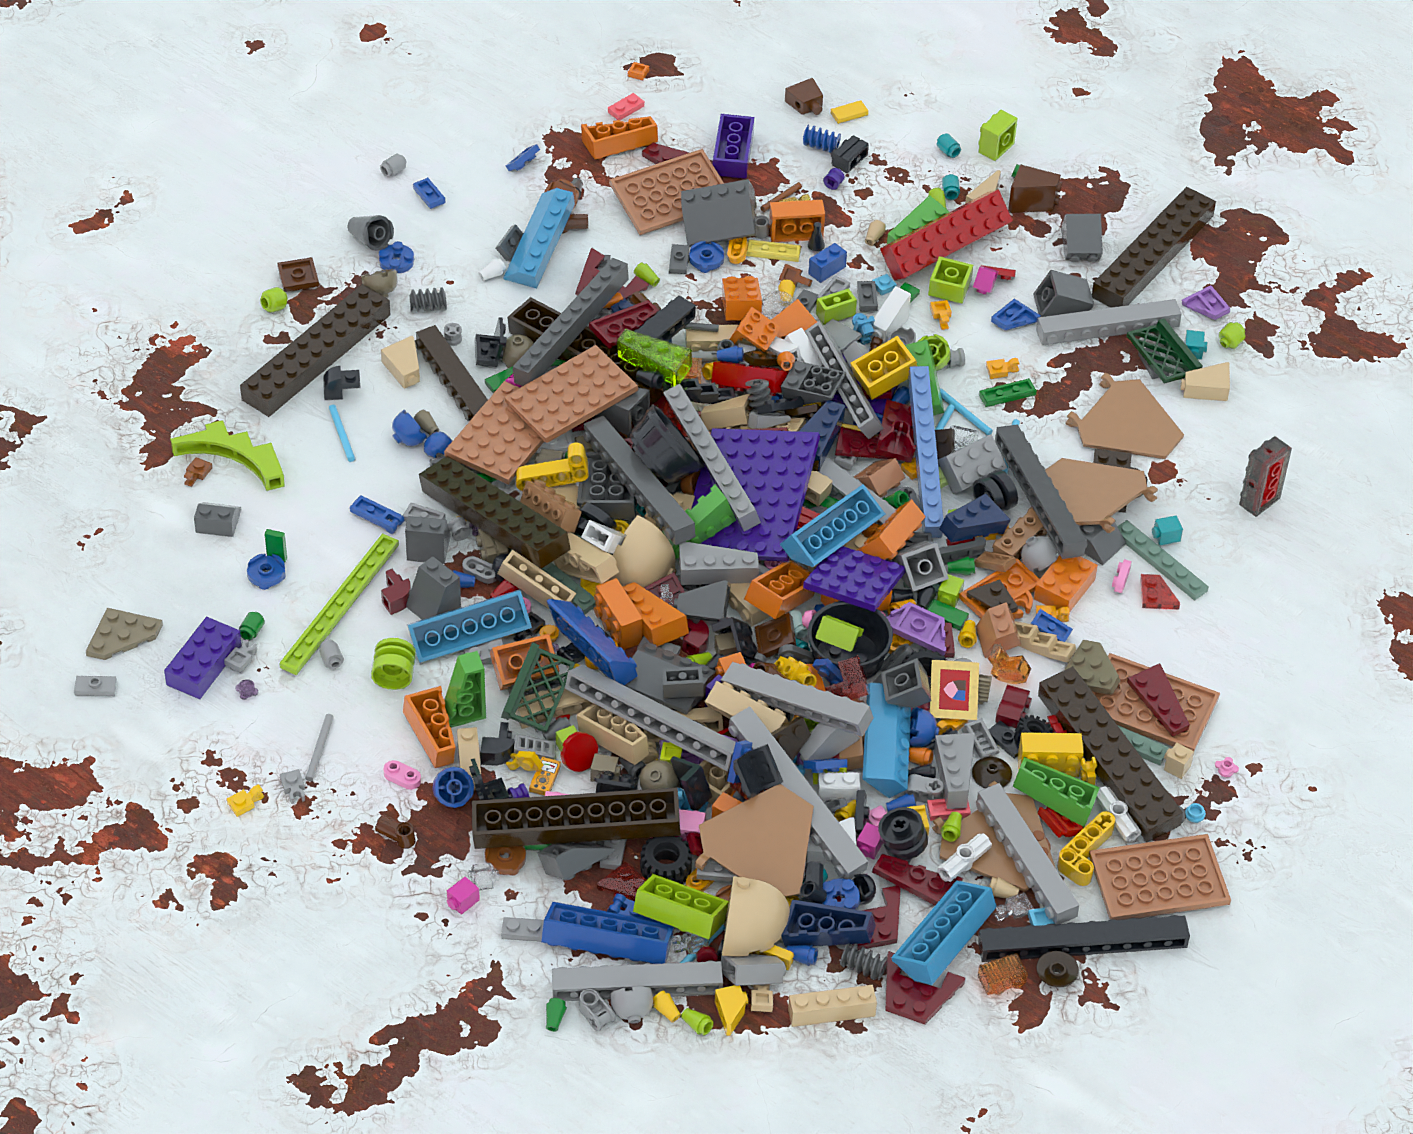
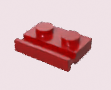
M1039 807L1038 815L1058 838H1061L1062 835L1065 837L1076 836L1083 829L1081 825L1051 808L1043 809V807Z

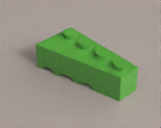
M929 195L888 233L887 244L949 213V211Z
M928 340L905 345L915 358L918 367L929 366L933 416L945 413L932 349Z
M716 484L710 488L711 492L706 497L702 495L697 500L699 503L691 510L689 508L685 510L695 523L696 534L695 538L685 542L700 544L736 521L727 498ZM669 539V542L674 550L676 560L677 558H679V544L675 545Z
M478 651L468 652L457 657L444 700L450 728L486 719L485 669Z
M1025 757L1013 784L1014 788L1082 827L1086 825L1100 788Z

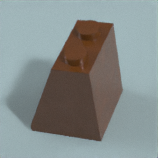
M1020 165L1011 185L1009 213L1053 211L1055 205L1059 204L1061 195H1058L1062 188V182H1060L1061 175Z

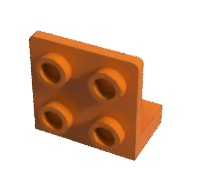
M751 307L729 340L735 345L738 339L742 341L745 338L763 352H766L781 327Z

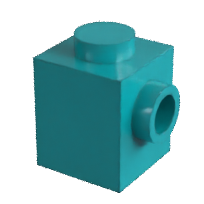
M1186 330L1184 343L1197 359L1202 360L1203 352H1207L1208 344L1204 342L1205 332Z
M1177 515L1155 519L1152 535L1154 539H1157L1159 545L1181 542L1183 528Z

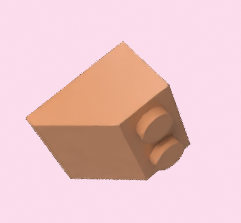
M896 458L875 461L853 476L868 489L873 490L880 498L885 496L890 488L898 487L901 484L900 481L906 478Z
M1007 602L989 608L976 625L985 658L1022 645L1013 614Z

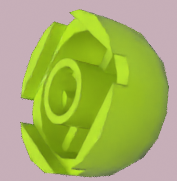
M933 334L934 336H923L917 342L928 340L932 349L936 371L941 370L950 360L951 351L948 342L937 334Z

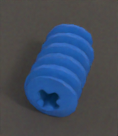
M809 124L803 135V144L805 146L810 145L812 148L816 146V149L820 150L822 148L825 152L829 149V153H832L835 148L838 149L841 141V133L835 137V132L833 131L831 135H828L827 129L824 133H822V128L816 131V126H813L810 130Z

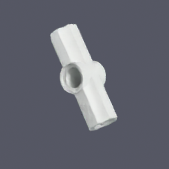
M1101 787L1096 796L1097 802L1104 811L1114 815V827H1116L1125 841L1132 842L1141 835V830L1127 812V805L1119 801L1110 787Z
M984 833L977 834L967 844L958 846L956 853L938 867L937 872L945 882H951L963 871L970 870L973 862L991 848L992 843L989 837Z

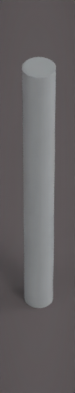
M326 714L305 777L307 781H313L333 720L332 714Z

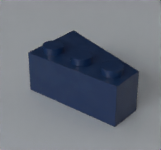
M984 494L947 514L939 530L951 542L973 539L974 536L982 535L983 537H988L989 534L998 533V535L1004 534L1011 519L987 494Z

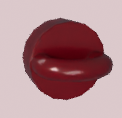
M709 946L700 948L696 953L697 962H717L716 950Z

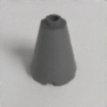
M382 215L353 217L347 225L348 231L370 249L376 251L385 249L389 245V240L394 236L392 222Z

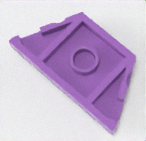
M910 602L903 605L900 609L893 610L886 617L891 624L890 626L894 634L933 652L937 651L940 655H945L946 636L944 630L945 620L943 617Z

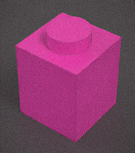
M980 266L973 288L977 289L976 292L985 295L987 292H992L999 271Z
M866 823L856 841V846L865 857L874 860L883 845V841L878 827Z
M463 877L447 890L448 906L452 910L458 911L461 915L480 901L479 888L467 877Z

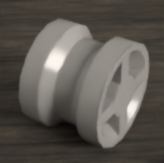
M457 323L446 324L444 326V338L448 344L452 346L460 344L462 341L461 326Z
M958 348L955 351L950 349L951 355L948 366H964L965 353L963 348Z
M455 517L448 523L449 530L456 541L466 539L471 533L463 517Z

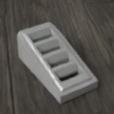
M758 412L749 413L748 427L752 429L768 428L789 422L791 417L784 413L769 412L758 414Z
M982 718L964 724L963 734L979 731L975 733L974 750L981 759L1000 752ZM991 748L990 751L984 753L983 749Z
M515 734L514 753L531 751L535 752L540 760L542 757L555 759L556 742ZM545 748H549V753L545 752Z

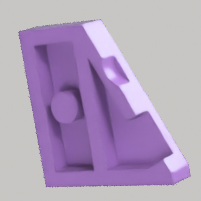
M1211 285L1182 299L1184 307L1214 320L1230 313V307Z

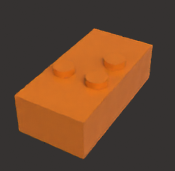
M789 559L788 562H784L753 579L744 600L772 618L777 619L813 598L815 592L803 588L804 581L811 572Z

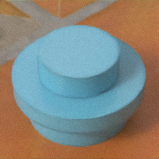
M1198 803L1189 805L1185 810L1186 818L1194 823L1203 821L1206 815L1203 806Z

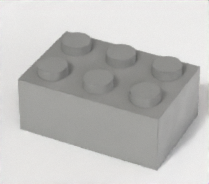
M992 434L938 459L940 468L953 494L972 486L975 480L987 476L995 470L1007 468Z

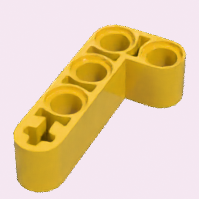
M571 443L568 446L567 459L519 467L516 471V487L523 491L527 481L535 482V480L545 482L547 487L585 481L589 477L588 459L584 446L581 443Z
M1106 811L1099 813L1059 852L1057 863L1059 872L1080 886H1087L1092 880L1094 866L1088 860L1089 852L1097 850L1113 834L1115 817L1112 813Z

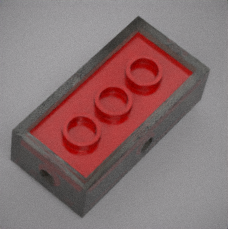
M1276 436L1270 440H1265L1258 449L1252 450L1248 456L1249 461L1245 469L1246 475L1243 480L1239 505L1255 517L1281 498L1292 448Z

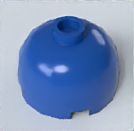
M405 409L394 418L392 423L394 434L392 436L398 444L402 442L406 446L412 447L427 439L426 434L420 431L421 427Z
M915 707L911 710L909 745L914 748H922L929 745L935 739V735L939 733V728L936 727L935 717L929 711Z
M445 768L433 780V794L438 802L444 806L453 808L463 806L473 795V779L462 768Z

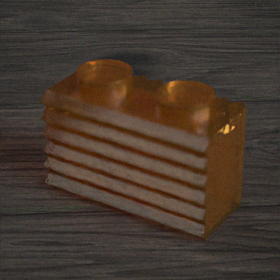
M1015 953L1014 955L979 965L977 976L987 995H999L1009 988H1021L1027 981L1028 973L1018 954Z

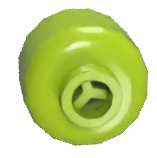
M274 287L262 293L260 304L266 311L276 312L286 307L288 297L281 288Z
M1238 322L1227 323L1218 334L1220 344L1224 348H1237L1245 339L1244 327Z

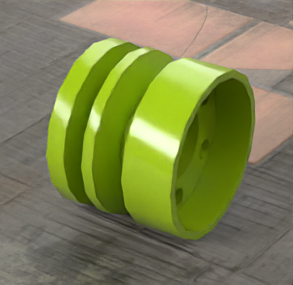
M386 638L379 641L374 650V661L371 670L372 680L380 687L391 690L403 689L409 686L413 678L416 649L411 643L400 638Z

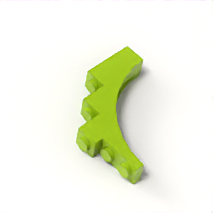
M223 420L205 424L206 430L170 438L174 456L211 454L226 457L243 464L254 472L263 483L266 491L285 487L284 474L272 443L253 447L247 431L229 435Z

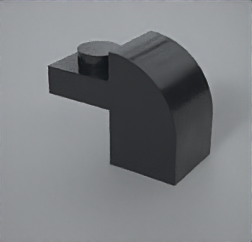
M335 366L327 370L323 376L324 400L343 399L342 389L361 388L359 370L341 371V366Z
M509 722L500 723L499 738L482 737L481 765L497 766L505 764L511 759L510 755L514 753L515 739H512V731H509Z

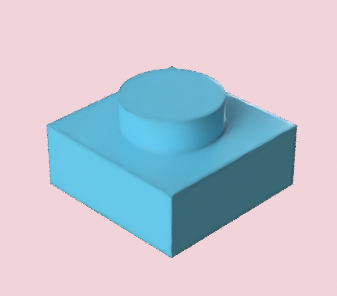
M888 274L872 280L875 281L876 290L881 296L892 292L897 286Z
M1045 908L1028 910V918L1031 925L1054 924L1053 920L1048 919L1046 916Z

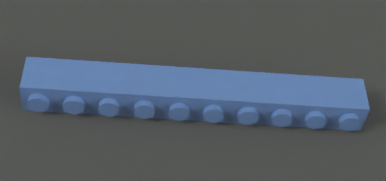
M929 366L910 367L908 383L914 445H916L915 458L920 510L926 516L922 521V532L932 533V538H942L943 533L939 528L943 522V510Z

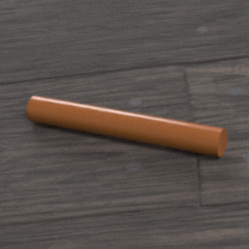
M797 182L762 205L760 207L761 211L766 212L769 210L770 202L783 201L801 189L802 184Z

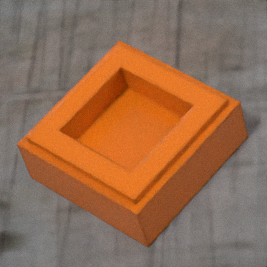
M633 62L628 70V77L643 81L649 72V66Z

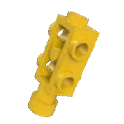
M780 656L774 663L778 667L779 672L787 679L795 680L806 686L811 685L815 687L817 679L815 675L808 671L809 666L803 662H798L790 656L788 659Z

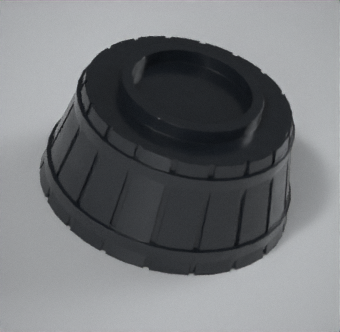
M654 404L651 405L629 433L634 443L632 447L643 463L660 480L664 479L670 485L676 484L681 479L705 467L700 456L685 436Z
M843 601L824 606L814 614L808 626V640L814 661L815 659H829L853 684L869 680L880 670L890 650L893 630L889 620L878 609L874 612ZM829 615L864 629L862 636L857 637L853 651H847L816 639L823 616Z

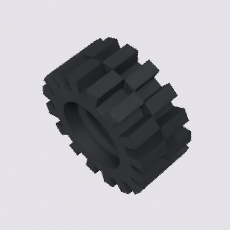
M1026 715L1020 719L1014 731V736H1016L1015 740L1019 741L1018 744H1020L1021 733H1053V729L1050 728L1051 725L1049 723H1045V719L1041 721L1039 716L1034 718V715H1030V717Z

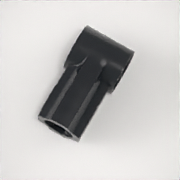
M813 861L806 863L805 882L800 888V894L811 903L823 904L827 898V892L823 889L824 865Z

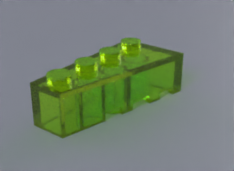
M625 329L617 340L618 357L636 367L641 366L644 368V371H659L664 375V382L671 383L672 387L680 384L692 367V349Z

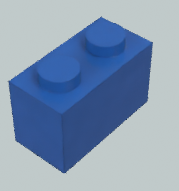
M833 243L809 258L808 274L819 283H822L846 267L847 251L838 244Z

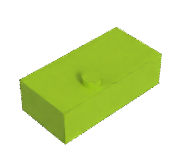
M653 874L637 889L633 912L676 927L680 931L690 932L710 939L725 923L729 901Z

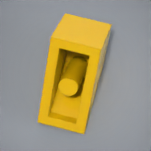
M740 985L715 990V1004L726 1036L732 1034L745 1014V1005L748 1004L747 994L742 992Z

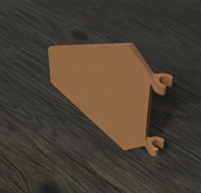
M1104 373L1101 376L1102 381L1099 385L1109 389L1081 420L1072 411L1067 415L1069 419L1065 424L1078 428L1084 447L1166 459L1184 437L1183 432L1140 379L1114 381L1108 373Z
M1061 458L1045 469L1048 477L1052 479L1054 487L1058 489L1061 499L1065 501L1067 509L1072 513L1076 524H1100L1107 533L1115 530L1111 526L1115 519L1111 516L1138 496L1143 494L1150 502L1157 499V496L1153 494L1158 489L1155 486L1147 487L1144 471L1066 458Z
M994 781L991 784H989L988 787H991L998 783ZM1006 793L1031 832L1040 830L1044 833L1033 798L1028 795ZM976 810L962 819L961 835L957 840L950 842L942 837L940 859L946 861L956 853L958 846L967 844L977 834L984 833L989 837L992 846L973 862L970 871L990 879L992 877H1000L1024 892L1030 889L1026 885L1023 874L1017 871L1012 857H1008L1003 843L997 840L994 829L988 826L983 812ZM938 817L933 821L935 826L932 829L935 833L942 834L941 828L945 822L942 818ZM1044 837L1038 843L1041 847L1048 849L1049 853L1047 856L1055 867L1046 837Z
M778 784L699 825L703 854L696 860L695 867L702 871L709 859H712L737 877L760 880L774 886L785 897L801 895L800 888L803 882L814 806L783 785Z

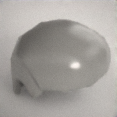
M900 327L889 335V340L898 336L904 345L916 342V333L912 328L905 329Z

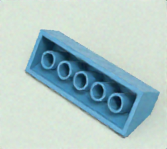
M555 188L541 194L503 277L504 280L537 289L574 208L573 192Z
M862 484L790 535L780 545L791 560L814 567L886 514L864 484Z
M521 590L509 592L407 624L419 663L532 628Z
M869 683L867 684L866 704L870 706L874 718L865 731L862 779L886 797L891 798L908 789L911 708L888 704L885 700L883 684Z
M956 881L891 957L892 961L914 981L933 985L996 909L997 906L992 889L986 886Z

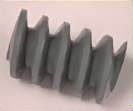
M440 287L439 293L436 288H433L432 293L426 288L424 294L421 289L418 290L417 294L414 289L411 290L409 295L411 312L413 307L419 312L421 306L424 311H427L428 306L433 311L435 305H437L438 310H441L442 305L447 310L446 293L443 287Z
M754 379L745 383L746 386H751V388L746 390L747 393H752V395L748 396V399L754 400L749 403L750 407H755L751 412H758V406H763L764 401L772 399V396L769 394V382L764 379Z
M848 943L842 954L840 965L845 967L848 964L849 970L855 968V972L858 974L863 971L865 977L871 974L872 980L877 978L880 980L885 972L888 957L880 961L879 953L873 958L872 950L866 955L865 947L857 951L858 944L855 943L850 948Z

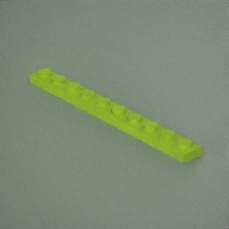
M383 533L280 661L281 669L294 675L300 672L319 648L320 644L326 639L397 549L399 540Z

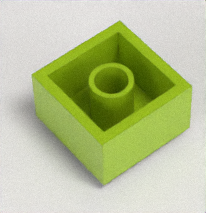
M1002 109L993 114L990 120L983 123L980 128L978 153L993 161L1002 156L1015 144L1018 118Z
M939 256L930 278L928 295L962 304L972 281L973 265Z

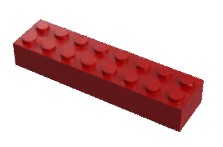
M998 189L979 196L881 247L880 250L895 281L912 275L938 261L939 256L946 257L1013 220Z

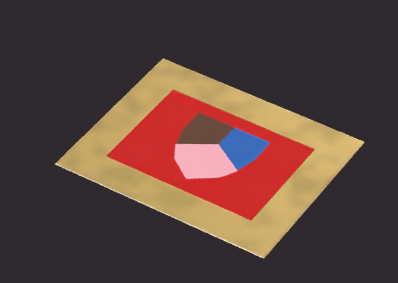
M932 660L930 693L932 701L930 702V713L935 718L977 720L979 663Z

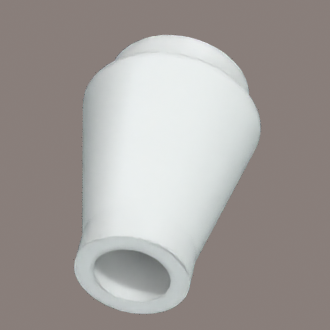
M500 258L494 259L479 271V275L485 281L503 275L506 267Z

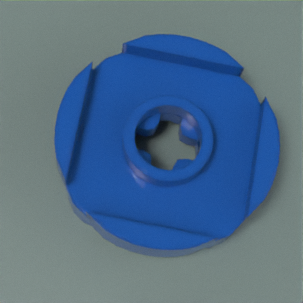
M394 242L379 251V263L383 270L396 269L398 273H404L414 265V252L408 246L403 245L402 242Z
M700 241L690 248L689 261L692 266L700 269L702 273H708L710 270L717 269L723 265L724 250L715 242L706 244V241Z
M266 553L256 555L248 562L247 577L252 584L259 586L262 590H266L285 579V563L282 558L275 554H272V556H266Z
M837 878L823 883V889L827 892L824 905L849 909L859 907V890L851 879ZM838 895L845 897L841 899V902H837V899H834Z

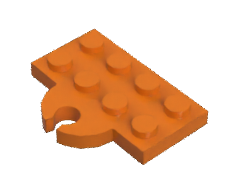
M1016 559V563L1006 572L996 571L959 594V599L981 619L988 609L980 606L981 602L976 599H968L967 591L1001 580L1018 606L1024 607L1025 612L1029 614L1033 606L1031 593L1035 591L1036 584L1040 579L1019 559ZM1018 609L1017 612L1012 613L1014 619L1023 618L1024 612Z

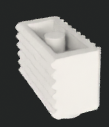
M824 772L823 774H818L817 791L818 796L823 802L836 798H845L846 801L856 800L857 791L860 790L858 772Z

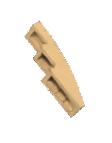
M1015 621L1022 644L1019 647L1051 659L1067 663L1070 661L1076 651L1075 644L1058 641L1057 635L1040 632L1037 625Z

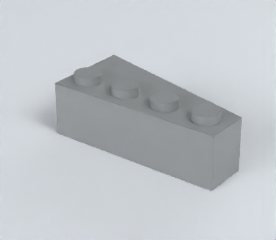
M691 542L679 544L681 585L713 584L723 580L728 581L730 584L751 583L753 579L758 577V554L755 552Z
M975 733L935 735L934 755L940 780L944 784L943 794L947 809L967 808Z

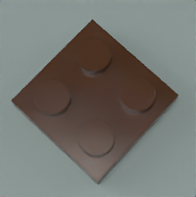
M312 257L277 263L284 292L319 287V280Z
M790 613L755 626L758 653L763 654L766 658L778 654L779 648L783 645L791 644L797 646L793 617Z

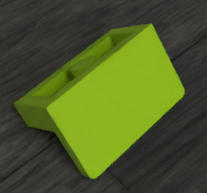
M826 615L822 617L816 639L847 651H853L857 637L862 636L864 629Z

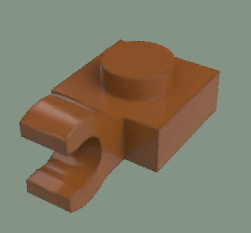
M788 264L784 265L779 278L780 281L791 280L795 287L798 282L811 287L813 280L801 276L803 270Z
M195 457L186 468L184 478L187 480L184 484L192 487L197 479L203 480L212 470V463Z

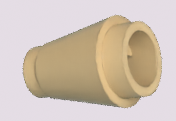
M874 220L870 223L865 239L867 245L873 246L885 233L886 225L882 221Z
M992 877L988 886L992 889L994 897L1016 900L1019 888L1000 877Z

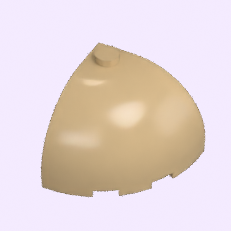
M637 515L624 534L626 536L622 545L618 544L613 554L617 561L616 566L619 573L607 580L610 581L617 578L622 587L635 582L644 588L673 572L676 574L675 553L669 540L654 524Z
M733 876L722 956H749V952L758 950L761 953L774 947V943L779 939L782 940L781 934L787 925L790 907L785 896L777 888L760 880Z

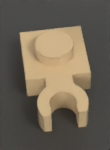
M770 984L753 986V990H751V1011L772 1012L773 991H769Z

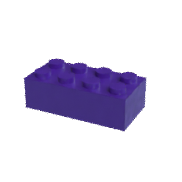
M731 114L720 115L713 155V166L719 176L747 178L755 117Z
M206 616L165 668L166 685L201 699L226 667L224 663L225 658L235 647L240 648L242 646L240 630Z

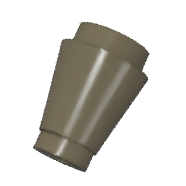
M423 409L415 414L414 420L422 430L429 435L439 432L440 429L429 411Z

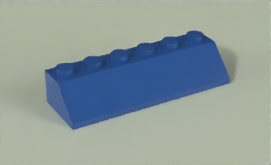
M547 600L552 618L558 630L606 677L625 685L638 676L635 669L637 667L635 661L631 657L628 658L621 647L618 648L611 637L607 638L601 627H596L593 620L589 616L586 617L579 606L575 607L570 601Z
M552 902L544 919L541 942L547 943L550 946L568 947L571 950H585L592 954H606L613 958H628L635 962L644 961L650 964H664L669 955L674 927L655 920Z

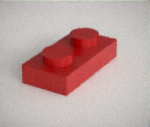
M984 266L999 271L1000 279L1011 280V277L1016 275V270Z

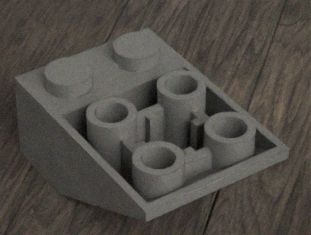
M795 361L781 385L783 398L793 399L794 397L801 396L804 400V405L832 400L846 372Z
M598 843L551 844L537 853L547 875L562 880H570L575 877L576 873L590 869L595 862L609 858V855L615 852V849Z

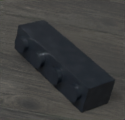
M678 295L662 310L660 309L656 315L648 319L644 325L633 332L632 347L650 357L695 319L696 305Z

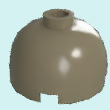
M396 269L376 271L371 276L369 273L362 275L361 281L362 284L380 295L389 297L388 293L394 291L397 286Z
M524 335L509 336L506 347L502 348L503 359L501 362H504L507 368L514 366L534 344L533 341Z
M651 761L641 770L639 782L642 790L680 787L672 764L667 761Z

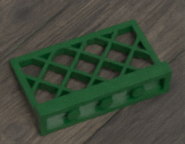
M1165 318L1158 320L1156 325L1129 331L1126 334L1127 338L1164 384L1184 379L1186 372L1203 367ZM1154 332L1156 336L1150 335L1148 333ZM1135 336L1144 338V341L1136 339ZM1146 339L1156 342V345L1145 341ZM1158 343L1163 344L1166 348L1158 346ZM1143 347L1152 349L1154 351L1153 353L1146 351ZM1158 351V352L1164 353V354H1166V356L1164 357V356L1155 354V352ZM1167 356H1173L1175 360L1167 358ZM1153 359L1162 361L1163 365L1156 363ZM1165 363L1174 365V366H1176V367H1175V369H1174V368L1165 366ZM1177 367L1183 368L1185 372L1177 370ZM1163 371L1168 372V373H1171V374H1173V375H1171V376H1166V375L1163 373Z
M532 642L503 709L501 718L506 720L510 718L546 733L564 692L568 672L559 674L556 666L564 664L569 666V671L574 668L575 662L540 649L538 644ZM540 655L547 657L551 664L541 667L538 661ZM552 667L556 676L546 679L543 670ZM540 672L543 681L534 684L531 675ZM558 680L561 688L552 692L549 683ZM545 684L549 693L539 696L536 687ZM532 689L536 698L526 701L524 692ZM551 697L554 705L545 709L541 700ZM538 701L542 710L532 714L529 704ZM525 706L529 714L528 716L521 717L515 713L518 708ZM544 714L547 720L545 726L536 723L534 717Z

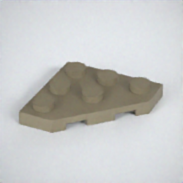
M107 608L86 649V656L107 660L112 657V654L120 651L124 653L138 647L139 643L147 640L148 642L156 640L163 626V621Z
M1082 640L1064 669L1066 670L1073 666L1093 692L1112 695L1120 683L1119 675L1100 642Z

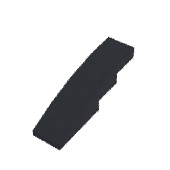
M698 378L665 380L662 386L665 392L680 384L689 400L695 403L715 404L736 398L732 387L717 388L715 383L699 384Z

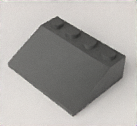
M749 179L681 191V207L687 245L689 247L700 241H706V244L756 235L755 191Z
M586 452L589 477L585 481L579 482L577 506L580 507L583 502H588L607 513L613 519L634 520L637 499L630 495L628 488L620 483L618 476L611 472L607 463H603L598 453Z
M646 642L632 657L637 665L635 669L638 676L624 686L660 704L688 714L705 697L706 686L714 679L716 671L706 665H700L689 658H683L672 651L661 649L655 644ZM702 666L704 696L664 698L662 668Z

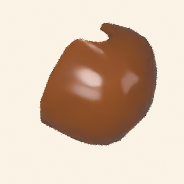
M700 471L681 479L680 488L683 494L694 495Z

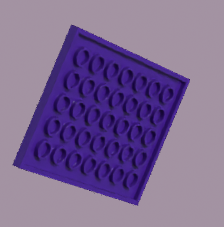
M712 428L710 435L754 506L761 523L744 532L736 519L731 525L723 528L700 544L755 552L758 554V560L788 562L789 556L780 544L797 530L820 440L819 432ZM706 467L700 470L693 495L695 498L692 508L699 503L697 500L702 495L706 497L711 492L710 488L716 484Z

